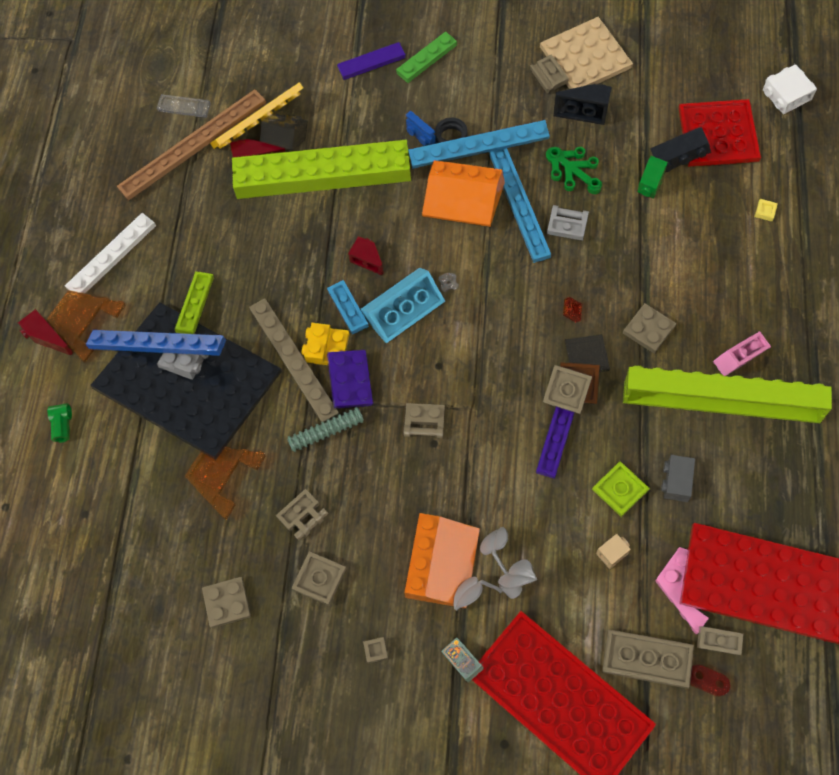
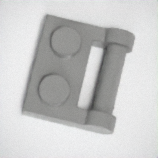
M553 205L547 234L583 241L589 211L583 210V212L558 208L559 206ZM557 215L567 216V217H572V218H578V219H582V220H576V219H570V218H565V217H559V216H557Z

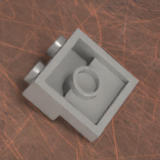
M163 353L157 365L159 368L193 380L194 376L200 372L203 360L209 355Z

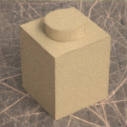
M616 534L598 548L596 554L611 569L626 557L631 549L627 540L624 537L620 538Z

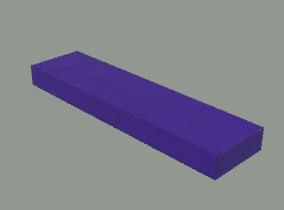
M398 42L337 64L343 80L402 60L405 58V53Z
M559 407L555 408L537 466V474L555 479L574 412Z

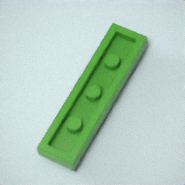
M444 32L397 68V74L409 83L456 47L457 41L447 32Z

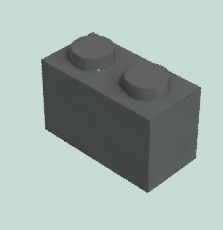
M670 455L669 460L664 462L663 472L666 473V480L663 479L661 485L664 499L682 502L689 501L692 494L695 458Z

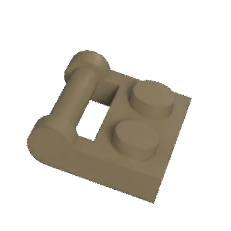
M406 403L404 437L421 435L443 438L445 405ZM411 424L438 425V427L416 428L411 427Z

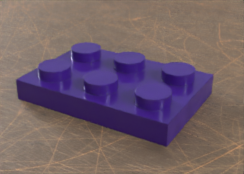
M366 350L328 352L327 358L334 409L372 406L373 400Z

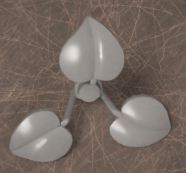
M504 527L491 532L480 545V551L484 555L493 554L505 574L498 581L499 587L484 580L478 581L477 577L465 580L458 587L454 596V609L456 611L477 600L482 593V585L495 589L499 593L504 592L509 598L514 599L520 595L523 585L537 580L533 566L528 560L524 559L516 562L511 566L508 573L499 559L496 550L502 549L508 541V532Z

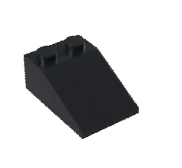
M591 84L558 91L555 96L553 116L605 125L612 87L603 84Z

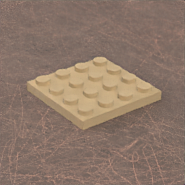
M599 17L540 43V48L546 57L552 54L569 78V81L566 83L569 89L599 84L633 67L632 61Z

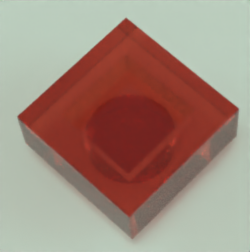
M571 297L565 298L563 316L574 322L581 321L582 304Z

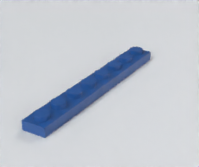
M93 330L86 346L89 349L220 356L226 339L223 335Z

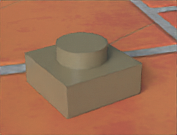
M384 637L363 641L368 664L388 659Z

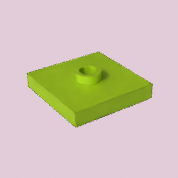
M621 461L592 488L620 517L650 489Z

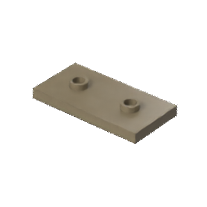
M608 629L602 673L689 689L694 645Z

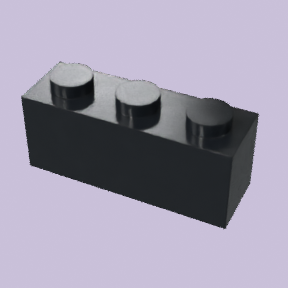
M702 126L650 148L652 156L668 162L665 172H669L678 166L686 165L692 160L702 158L711 153L710 145Z

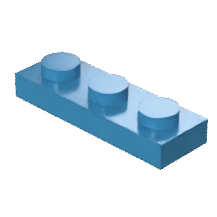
M344 280L327 288L352 335L369 327Z

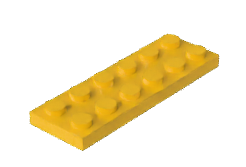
M300 82L212 141L210 144L213 149L219 147V149L223 148L231 142V137L236 139L245 133L244 128L249 130L259 123V118L262 121L273 114L272 109L277 111L286 105L285 100L290 102L300 95L299 91L303 89Z

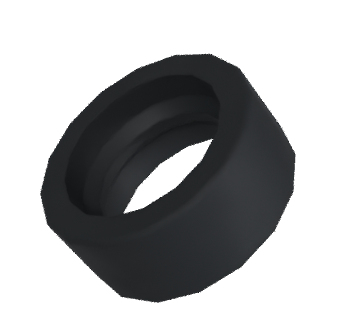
M445 118L435 128L436 144L448 141L441 137V134L448 129L460 131L462 134L460 138L468 137L466 124L458 118Z

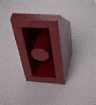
M358 236L348 253L350 262L382 276L384 273L375 243L369 238Z

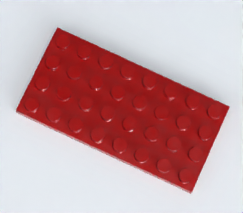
M693 523L679 604L839 644V558Z
M522 611L518 613L478 661L484 669L472 679L478 687L579 775H618L656 726V723Z

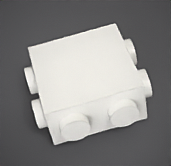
M796 64L789 68H784L776 75H770L766 79L763 88L765 95L772 100L775 107L783 114L811 101L817 90L814 83L805 76L804 72Z

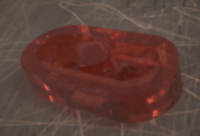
M694 665L691 668L690 685L717 697L724 696L729 692L731 685L725 675L702 665ZM696 672L702 674V679L696 678ZM721 681L723 688H718L716 682Z

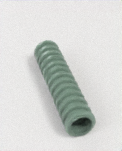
M355 407V410H349V413L344 412L342 416L339 414L337 418L332 417V420L327 419V422L324 423L323 421L321 425L316 424L314 428L311 426L309 430L304 429V432L299 431V434L296 435L295 433L293 437L288 436L287 440L292 451L296 452L298 448L301 450L303 446L308 447V444L313 445V442H319V439L324 440L326 436L329 438L331 434L336 435V432L341 433V430L344 429L345 431L347 427L352 428L354 424L357 426L359 422L363 423L364 419L359 408Z

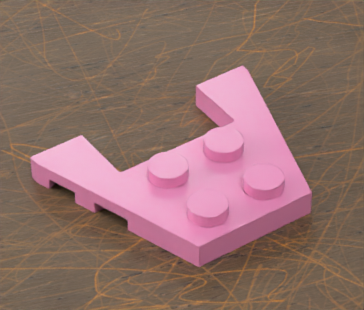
M679 547L655 581L671 603L673 602L679 610L683 619L692 627V631L698 634L699 626H704L708 617L693 607L679 604L688 553L687 549Z

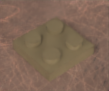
M644 303L623 330V334L655 354L675 328L676 323Z
M554 365L543 403L581 414L592 376Z
M309 551L292 586V590L330 606L347 568Z
M242 577L202 587L211 629L251 618Z

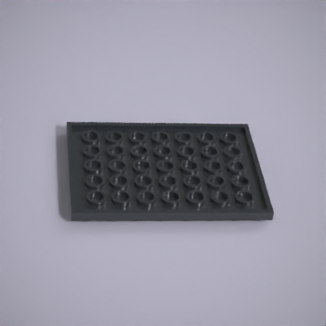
M159 302L135 332L176 333L175 327L180 313ZM199 323L195 334L219 335ZM226 339L220 356L209 355L204 359L200 372L194 376L193 380L159 368L157 363L163 353L118 351L90 386L100 394L216 460L282 371L280 367Z

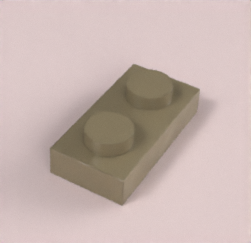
M699 626L697 648L735 655L742 654V633Z

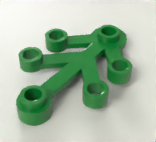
M551 147L546 151V158L552 163L551 179L553 181L561 179L560 163L565 168L564 188L566 191H573L575 188V181L572 177L573 173L588 184L587 190L589 193H600L602 182L598 178H591L579 169H596L599 163L598 158L590 157L584 161H569L566 159L572 157L577 159L584 158L585 149L583 147H577L571 151H562L559 147Z

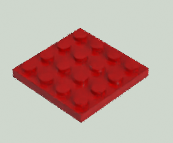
M749 99L679 104L678 109L682 133L685 134L702 126L711 149V153L690 161L688 167L760 161L761 155Z

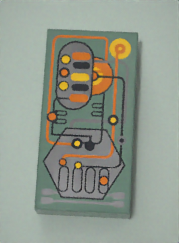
M458 638L454 639L441 651L467 682H470L484 669Z

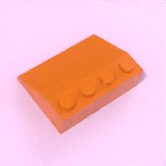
M434 160L428 177L422 216L491 227L505 184L502 169Z
M420 513L404 592L405 597L454 606V596L458 587L465 580L472 577L480 528L440 516Z

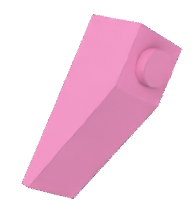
M759 331L727 350L713 362L722 375L727 376L771 346Z

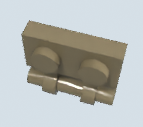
M305 489L284 507L276 517L289 531L295 526L299 529L294 534L295 538L299 541L304 536L307 537L310 534V530L317 524L320 525L324 521L323 518L329 513L324 508L317 513L314 509L320 504ZM310 514L313 518L304 525L301 521Z

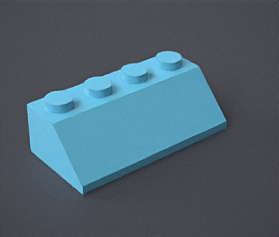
M418 268L361 308V311L372 328L385 343H388L444 303L445 300L429 271Z

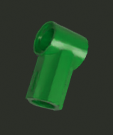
M70 404L48 406L47 413L51 422V440L59 443L67 442V440H70L69 420L72 419Z

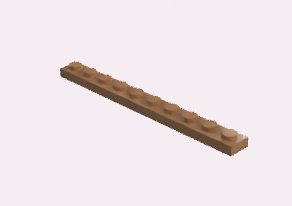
M254 89L117 185L118 190L129 201L266 104L265 99Z

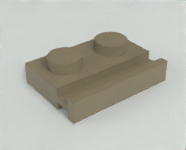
M552 54L537 61V64L530 65V70L546 93L565 85L569 81V78Z

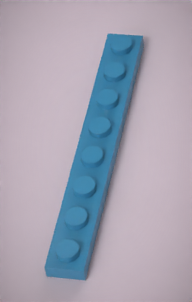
M546 120L409 149L408 153L413 169L431 165L434 160L450 161L546 140L550 136Z
M507 148L488 152L494 168L502 169L505 180L503 190L533 263L551 258V252Z

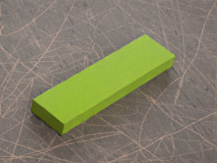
M195 271L175 327L176 333L195 334L214 279L213 274Z

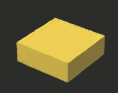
M760 199L754 217L773 221L778 203Z

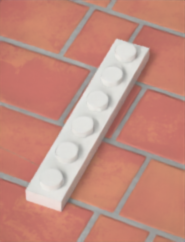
M141 213L77 273L65 287L80 299L156 227L155 223Z

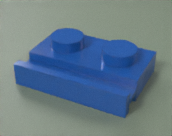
M409 111L406 114L407 132L411 136H415L423 146L436 144L435 130L412 111Z

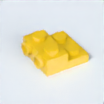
M311 323V328L307 327L306 329L307 344L302 346V355H304L306 363L328 365V352L346 351L350 335L349 331L333 329L330 325Z

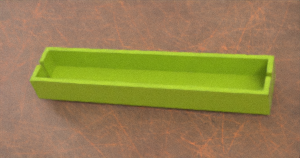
M407 140L232 158L233 189L237 199L411 181Z
M642 366L629 367L624 381L623 403L821 423L832 409L831 387L823 384L809 385L803 382L788 383L783 380L768 381L763 378L748 379L742 376L728 377L722 374L708 375L702 372L688 373L682 370L668 371L662 368L647 369Z

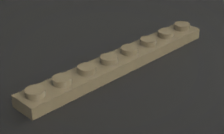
M264 298L250 306V311L320 421L325 423L327 419L332 420V417H338L339 412L336 408L334 409L332 401L267 300Z

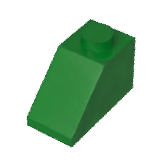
M650 156L637 192L645 197L654 199L662 184L668 162Z

